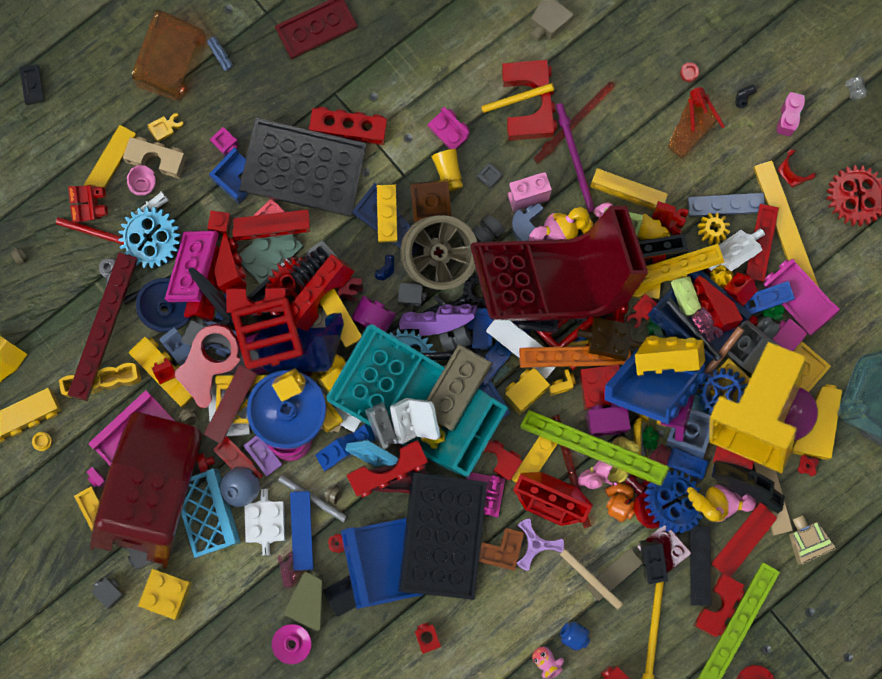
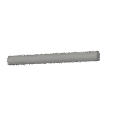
M281 475L278 480L294 492L307 491L284 475ZM310 492V502L340 521L344 522L347 515Z

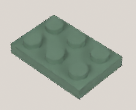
M293 235L258 238L240 254L243 260L241 265L261 284L268 276H274L271 270L279 269L277 263L282 265L284 259L286 260L296 255L304 246Z

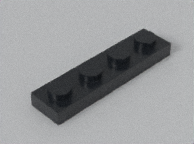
M695 526L689 530V550L691 552L690 605H711L710 526Z

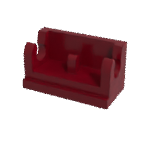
M350 277L343 287H339L338 296L342 302L359 301V298H353L352 296L357 295L358 292H363L362 279Z

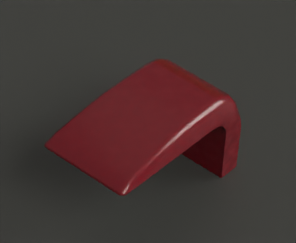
M609 206L588 232L573 239L474 242L470 246L489 317L494 320L544 321L603 316L624 306L648 275L627 206Z

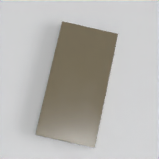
M458 344L426 400L434 405L437 423L454 432L491 368L492 362Z

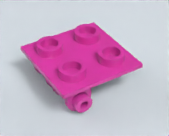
M471 472L466 477V480L487 482L484 515L498 517L505 479Z

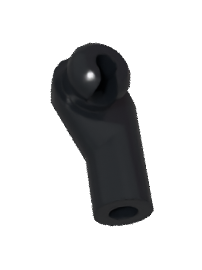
M754 84L737 92L735 104L738 108L743 109L747 107L748 96L757 93Z

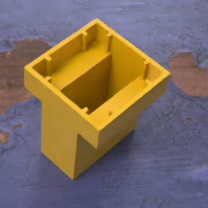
M768 342L739 404L721 396L719 397L710 416L709 442L779 473H783L792 453L796 428L784 424V421L801 386L806 357Z

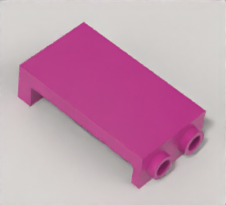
M787 259L779 266L780 270L775 274L772 272L765 278L764 286L770 288L789 281L795 300L781 305L812 336L838 314L840 309L810 279L794 259L790 261Z

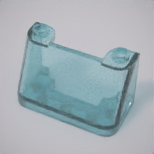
M882 351L864 355L857 361L837 413L838 417L844 422L882 439Z

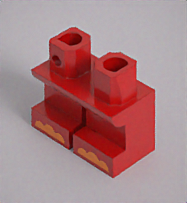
M96 185L68 186L70 204L88 203L70 205L72 223L100 220V217L108 215L107 205L98 206V198H106V189L104 187H96Z

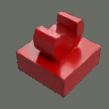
M164 358L163 363L159 365L157 362L154 363L152 371L159 384L175 378V369L170 360Z

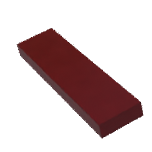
M239 365L204 435L219 443H223L258 375L257 373Z

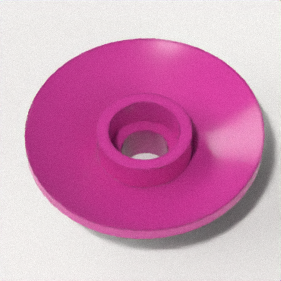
M295 624L285 625L278 629L273 636V653L283 663L297 664L303 661L310 653L311 638L303 627ZM291 640L295 641L296 646L294 648L289 647V642Z

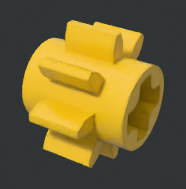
M723 265L717 266L710 272V278L722 289L734 276L733 272Z

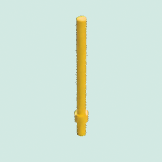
M664 582L656 583L646 668L642 679H654L655 677L653 675Z

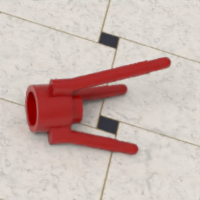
M698 87L691 90V98L688 100L690 105L691 131H695L694 105L702 107L704 113H707L706 103L721 128H724L725 125L711 103L708 94L705 93L704 88Z

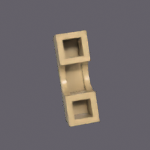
M130 137L123 159L126 163L137 166L145 165L146 161L151 157H159L161 159L160 172L164 175L180 179L186 156L182 153L181 149L175 147L169 149L159 142L152 144L142 137H136V139Z

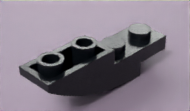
M720 461L714 462L711 477L741 497L749 494L777 514L783 511L785 496L774 489V481L739 465Z

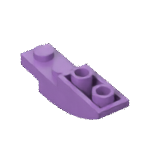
M446 304L439 306L437 313L431 311L425 313L407 312L403 313L399 325L400 329H419L420 336L440 334L459 328L474 319L478 308L477 305L471 306L470 304H463L461 306Z

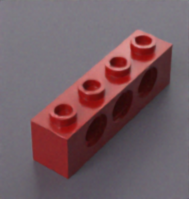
M317 107V109L312 108L309 130L358 142L384 145L387 118L377 114L366 116L362 112L351 114L341 109L329 111L328 108ZM329 119H333L335 121V123L331 126L325 124V122ZM346 122L354 124L351 128L344 127ZM366 124L372 126L369 131L363 130L362 127Z

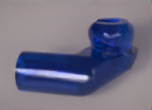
M386 255L385 266L375 271V278L377 280L384 281L394 273L393 255Z

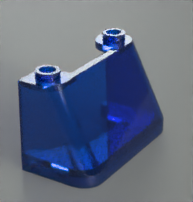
M329 314L325 318L326 327L309 328L308 331L297 328L303 355L280 361L279 365H265L263 368L271 373L284 370L291 371L295 368L298 372L328 371L334 363L344 327L342 314ZM287 323L262 329L253 341L289 333ZM292 340L259 348L257 352L259 358H264L294 350Z

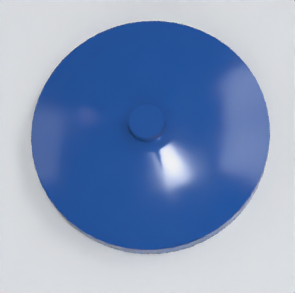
M290 370L274 372L264 377L256 384L249 396L247 418L250 427L261 441L271 447L278 449L301 447L313 440L323 427L326 418L324 395L316 382L303 373L301 374L304 376L306 384L303 391L284 401L280 400L272 384L276 377Z

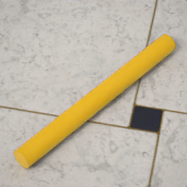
M550 83L481 106L482 111L486 113L555 90L554 85Z

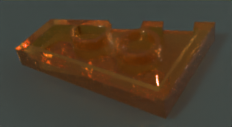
M687 102L682 112L680 121L668 145V149L681 159L693 149L717 122L711 109L707 106L708 112L704 113L702 107L694 105V132L691 131L689 102Z

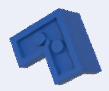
M234 147L209 173V176L213 182L240 204L249 195L248 193L239 192L241 184L239 177L243 174L246 159Z
M478 308L475 318L466 323L469 330L473 331V350L480 348V350L489 351L491 349L492 336L486 330L493 322V319L489 317L487 309Z

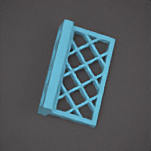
M219 469L207 470L204 473L192 476L190 482L194 481V483L189 484L191 489L185 498L181 515L194 558L241 543L230 505L224 501L220 493L222 478ZM206 477L208 483L205 491L196 486L199 479ZM194 489L203 493L199 503L190 499ZM206 495L213 499L210 509L202 505ZM188 501L197 505L192 515L187 513L185 509ZM200 507L208 511L204 521L196 518ZM211 514L218 516L219 522L216 528L207 523ZM194 520L202 524L198 534L191 529ZM205 526L214 530L210 540L201 536ZM217 532L224 536V544L218 545L213 542ZM199 538L208 542L205 550L198 552L196 546Z

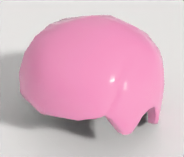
M137 165L131 168L127 175L129 190L137 196H146L153 191L156 183L153 170L146 165Z

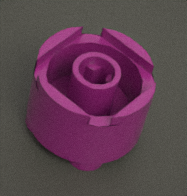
M363 296L351 319L363 329H366L369 325H374L387 333L397 314L389 309L385 310V305L375 301L372 303L371 299Z

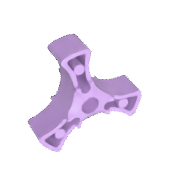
M530 518L518 524V527L525 533L528 541L525 556L517 562L518 567L528 571L532 559L541 551L554 550L559 553L563 552V539L556 541L541 539L533 531Z

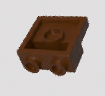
M448 179L410 183L414 222L430 216H451Z

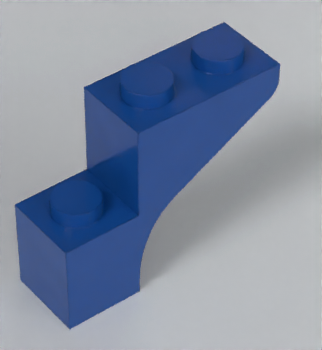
M364 424L356 432L336 439L315 454L324 472L353 456L345 450L347 443L368 440L376 444L377 441L372 427Z

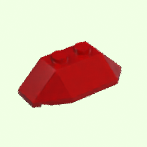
M521 472L513 489L526 511L560 526L585 522L593 506L577 487L543 472Z

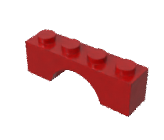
M331 254L293 301L290 308L297 327L308 331L319 317L317 308L324 295L336 287H343L355 271L347 263Z
M415 440L400 448L399 460L391 470L378 473L371 471L364 465L347 473L346 476L356 496L361 495L363 498L373 493L371 489L378 486L382 489L390 485L389 481L394 478L400 480L408 476L407 472L413 469L416 472L425 468V463L428 460L418 440Z

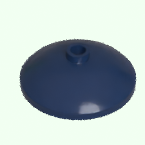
M159 278L148 282L141 288L136 298V312L139 319L145 326L157 332L167 333L173 328L179 330L191 319V317H184L187 302H167L165 300L170 278ZM166 308L168 311L162 312L161 309Z

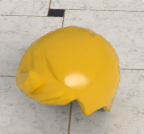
M642 214L643 220L638 233V238L641 241L670 236L669 230L666 227H661L660 220H653L647 214Z

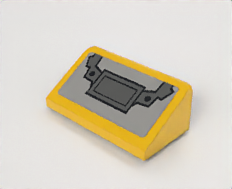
M637 418L634 420L633 441L639 445L638 454L648 457V449L644 446L642 435L645 429L648 428L649 422L645 419Z

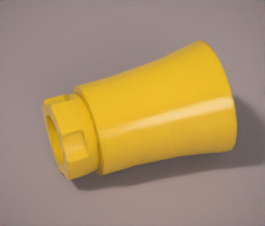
M449 149L432 155L431 158L437 168L440 179H448L449 192L462 188L463 184L457 160V150Z

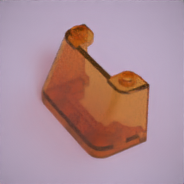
M156 10L133 69L132 79L136 86L180 101L181 96L185 95L187 86L184 85V77L195 47L198 48L205 41L206 35L204 31L166 12Z

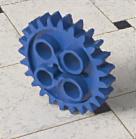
M676 470L671 473L670 471L668 472L662 486L650 482L647 485L649 489L645 491L648 497L644 501L649 502L645 509H651L648 516H655L653 522L659 521V528L666 526V532L672 529L673 533L678 531L683 533L699 524L698 521L703 518L700 515L702 512L696 511L692 506L693 502L688 497L666 509H662V506L684 494L689 495L687 493L688 487H693L697 492L701 490V487L695 488L696 481L691 483L690 475L684 478V472L677 474Z

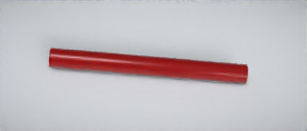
M59 217L56 220V225L122 245L124 244V242L118 241V239L123 238L122 236L79 223H72V221Z

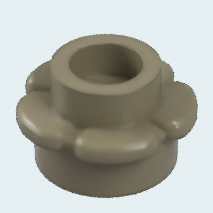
M14 247L15 250L10 253L16 264H24V260L27 259L22 249L17 250Z
M189 408L183 409L179 413L178 420L190 425L197 419L196 411Z
M337 485L328 487L325 492L326 501L336 504L341 497L342 490L337 488Z

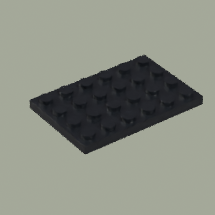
M255 118L239 192L351 217L366 143Z
M411 473L398 592L475 600L487 482Z

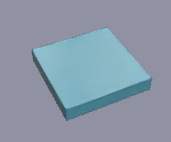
M368 440L347 443L345 448L347 452L373 467L394 465L398 460L396 456Z

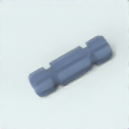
M215 36L207 40L208 45L219 63H221L222 68L228 71L233 67L230 59H228Z

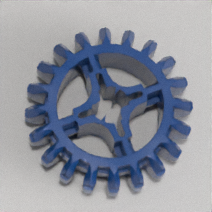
M721 368L720 374L718 370H713L714 377L712 374L707 373L706 375L709 380H705V386L698 387V389L703 390V394H697L698 397H703L699 404H706L702 410L708 411L710 409L708 415H711L719 397L722 396L721 391H727L725 394L726 398L735 402L733 393L736 391V388L738 389L736 403L739 404L745 392L744 389L748 386V384L742 385L746 380L745 377L739 378V372H735L733 375V369H728L726 373L725 368ZM728 378L734 383L724 387L722 384H719L718 380ZM713 386L715 396L710 400V390Z

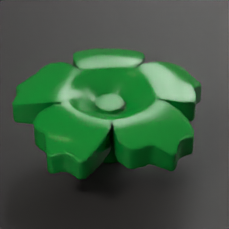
M783 305L762 311V314H764V318L768 316L774 319V321H781L783 319L782 314H784L786 309Z
M648 426L642 435L644 446L646 449L655 450L659 434L653 431V427Z

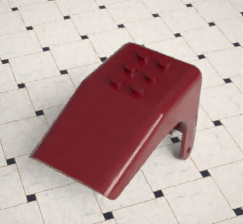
M133 412L128 416L94 518L90 550L94 551V548L112 551L114 544L147 553V561L163 564V568L167 569L201 445L202 434L198 428L141 412Z

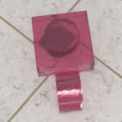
M704 307L698 309L691 317L700 332L706 334L709 342H713L715 339L712 333L716 334L718 338L723 335L720 328L713 326L712 316Z
M288 553L289 560L287 562H283L282 556L278 555L285 589L292 588L293 583L296 582L295 573L289 568L293 562V555L291 553Z

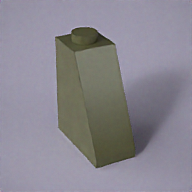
M310 570L309 573L304 571L283 614L320 632L322 625L323 580L319 579L320 574Z

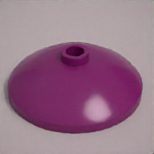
M801 387L784 421V424L796 428L794 441L808 435L814 428L818 418V408L814 398Z

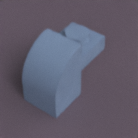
M539 203L535 206L532 204L526 208L525 214L520 209L514 214L512 233L517 241H529V235L535 229L531 222L543 213L544 208Z
M173 328L159 340L181 366L187 360L191 347L181 341L182 336Z

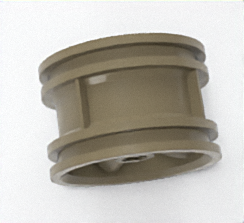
M444 215L423 218L414 223L403 237L400 249L402 265L407 274L420 285L439 290L457 287L464 283L476 268L470 246L472 243L477 242V239L472 230L457 218ZM434 223H441L439 238L430 239L424 228ZM457 231L463 238L465 247L451 249L448 241ZM414 242L424 247V255L412 258ZM436 247L442 250L439 258L438 255H434ZM450 258L463 262V266L453 277L446 266ZM428 264L436 266V282L430 281L420 274Z

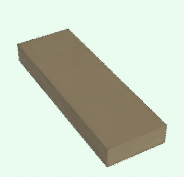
M629 548L600 573L596 579L611 591L642 565L643 562ZM588 584L585 586L597 601L603 598L592 585Z

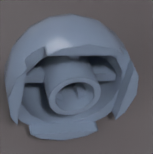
M235 467L228 471L221 479V496L224 501L232 506H246L252 503L259 495V480L257 477H254L250 469Z

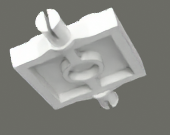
M760 228L753 234H747L740 230L720 243L719 248L724 258V263L719 265H723L732 271L750 258L755 257L756 254L762 251L761 245L756 240L765 235L764 231ZM719 265L709 267V269L712 271Z
M260 489L261 501L245 506L246 543L257 542L262 544V556L270 555L271 543L286 541L285 507L283 501L272 502L268 500V489Z

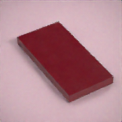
M328 0L275 25V29L291 60L358 28L344 0Z

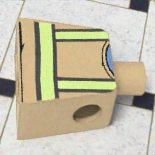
M804 515L793 519L797 531L789 534L798 565L836 549L817 522L808 525Z

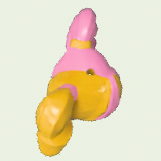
M582 207L574 208L569 215L552 213L545 220L544 226L533 229L529 235V241L573 239L578 236L579 229H581L583 234L588 232L593 227V222L589 217L588 211Z
M720 484L710 487L705 497L693 487H688L687 493H689L688 498L693 502L692 506L696 511L702 512L706 519L715 522H723L738 510L753 511L757 506L756 499L749 494L741 497L728 487Z

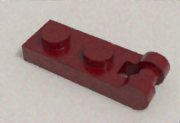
M662 443L648 458L667 466L671 451ZM631 474L624 482L627 485H631L635 489L634 492L639 495L650 481L643 479L644 481L640 484L636 480L637 476Z

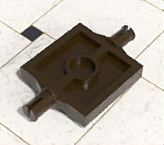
M599 317L593 318L590 331L578 328L577 336L588 338V353L623 361L628 359L630 348L639 349L643 343L632 340L631 324Z

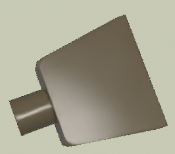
M541 0L531 18L530 24L534 29L530 36L536 41H539L543 35L552 39L573 21L574 14L556 0Z

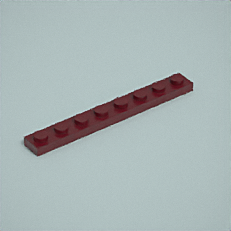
M118 253L67 395L69 397L88 402L138 262L137 257Z

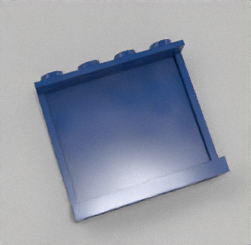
M636 349L605 385V401L669 424L673 418L678 416L679 410L687 405L691 395H695L699 385L705 382V365L703 364L701 369L697 371L675 372L674 369L662 370L660 374H656V370L643 371V375H637L635 354L638 349Z
M406 518L358 528H348L341 531L357 609L425 595L398 592Z

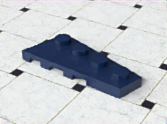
M374 183L354 208L352 214L378 233L377 185ZM398 210L397 242L391 243L401 249L403 237L411 226L404 220ZM415 242L412 246V258L421 248V245Z

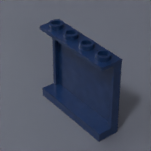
M700 270L687 274V277L690 276L692 283H694L698 276H702L735 303L743 318L738 326L752 315L703 271ZM671 288L647 316L651 318L653 323L665 330L666 334L670 337H677V339L695 338L666 305L672 299L679 307L673 288ZM705 311L699 315L688 317L718 352L736 330L735 328L716 334L714 328L709 323V318ZM704 348V365L706 366L714 357Z

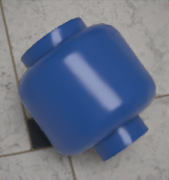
M576 621L566 623L560 631L561 642L574 651L586 648L590 642L589 630Z

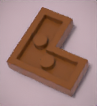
M505 528L500 547L481 542L479 562L515 571L524 532Z

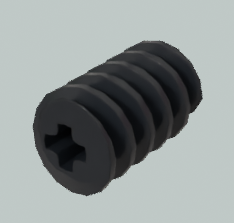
M320 246L316 248L317 252L312 251L310 256L306 255L304 257L305 262L300 260L298 261L299 266L294 264L292 266L293 271L288 269L293 279L303 288L305 287L304 280L309 282L311 280L310 276H314L316 271L329 258L328 254Z

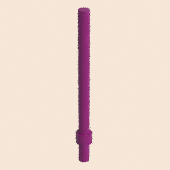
M563 103L556 105L560 118L558 121L560 127H563L588 213H591L595 207L570 128L571 121L566 115Z

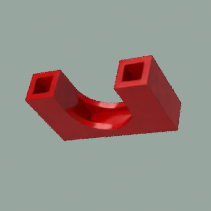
M547 60L502 63L503 87L529 86L535 89L549 84V77H552L551 66L547 65ZM553 91L540 95L542 106L536 113L529 116L507 118L508 141L553 137L554 131H557V121L553 120L552 113H555V102H551Z

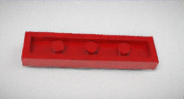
M764 204L759 205L754 233L760 228L765 233L764 236L756 240L761 245L762 251L748 260L745 274L750 275L758 282H764L779 210V207Z

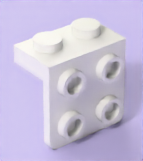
M405 398L389 406L398 443L403 444L415 437L434 440L440 438L439 426L432 402Z

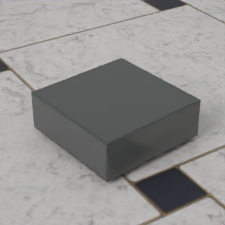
M489 162L476 177L491 189L503 177V174Z

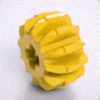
M708 213L707 218L704 216L701 218L702 223H699L697 227L701 229L698 231V235H704L702 241L709 239L708 244L711 245L713 240L716 244H720V240L725 241L727 239L725 235H728L730 230L726 228L730 224L724 223L725 216L719 219V213H716L714 217L711 213ZM711 226L717 228V231L710 230Z

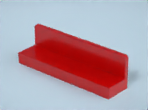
M308 210L233 219L234 229H232L235 241L311 232Z
M216 246L207 280L220 291L214 273L220 247ZM202 294L201 302H187L184 317L188 318L195 315L209 322L213 319L215 308L206 296Z
M761 502L712 561L711 565L722 574L731 577L777 520V517L767 510V507Z

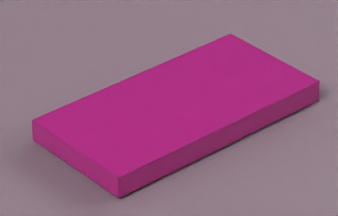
M217 231L183 232L165 296L167 302H201L203 292L192 279L189 268L196 269L207 279L219 236Z

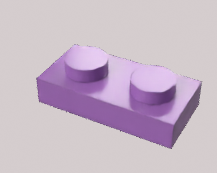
M257 436L243 445L267 477L282 466V463L270 450L269 446Z

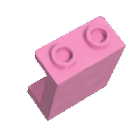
M543 172L511 182L509 184L511 192H508L507 195L512 210L515 212L518 209L528 208L532 204L536 205L549 201L552 189L546 173Z

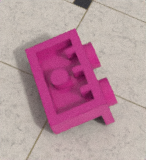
M443 107L441 112L427 126L449 149L457 150L469 139L470 129L464 122L460 123L456 119L457 116L451 109L447 110Z

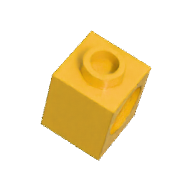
M296 368L276 377L272 384L281 401L301 393L306 385L304 376L298 373Z

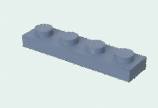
M764 193L688 197L689 217L707 216L708 213H711L713 216L716 213H719V216L758 213L759 205L764 204Z

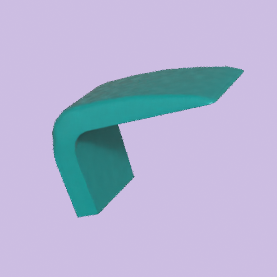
M369 325L329 391L327 401L369 426L371 425L365 410L384 403L394 429L389 406L405 398L426 401L445 367L378 327ZM479 388L454 432L444 426L441 427L445 432V440L438 443L437 449H432L428 443L421 440V437H415L402 445L405 446L418 440L427 459L450 471L468 477L508 407Z

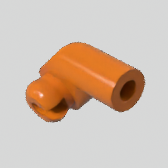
M617 483V485L605 488L608 498L618 493H622L630 499L634 497V489L624 483Z

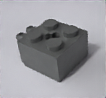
M768 316L762 319L757 326L748 320L743 321L740 327L745 331L727 353L741 367L752 374L767 343L770 342L780 346L773 340L780 327L777 323H773V320Z

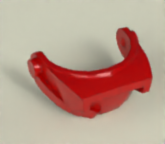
M791 149L788 152L789 155L777 168V171L793 188L808 180H813L816 174L814 172L808 177H800L794 174L788 164L789 157L796 152Z

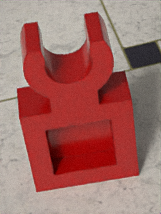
M644 293L632 307L636 312L629 314L626 321L629 322L631 318H636L637 322L633 327L638 328L642 317L646 320L650 318L647 315L657 303Z

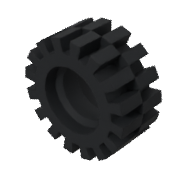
M474 273L473 276L471 275L465 281L463 295L467 296L468 304L483 308L486 307L484 297H476L473 293L474 286L480 284L478 274Z

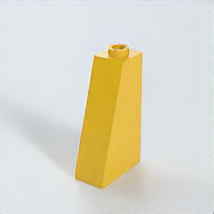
M826 384L825 387L823 386L818 390L814 398L818 408L816 424L808 435L794 441L792 454L806 455L824 460L832 458L842 390L837 389V386Z

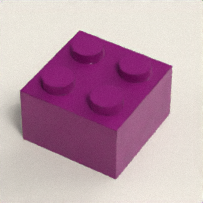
M611 404L609 408H603L602 405L591 407L585 415L588 434L599 437L627 433L630 430L628 409L616 404Z

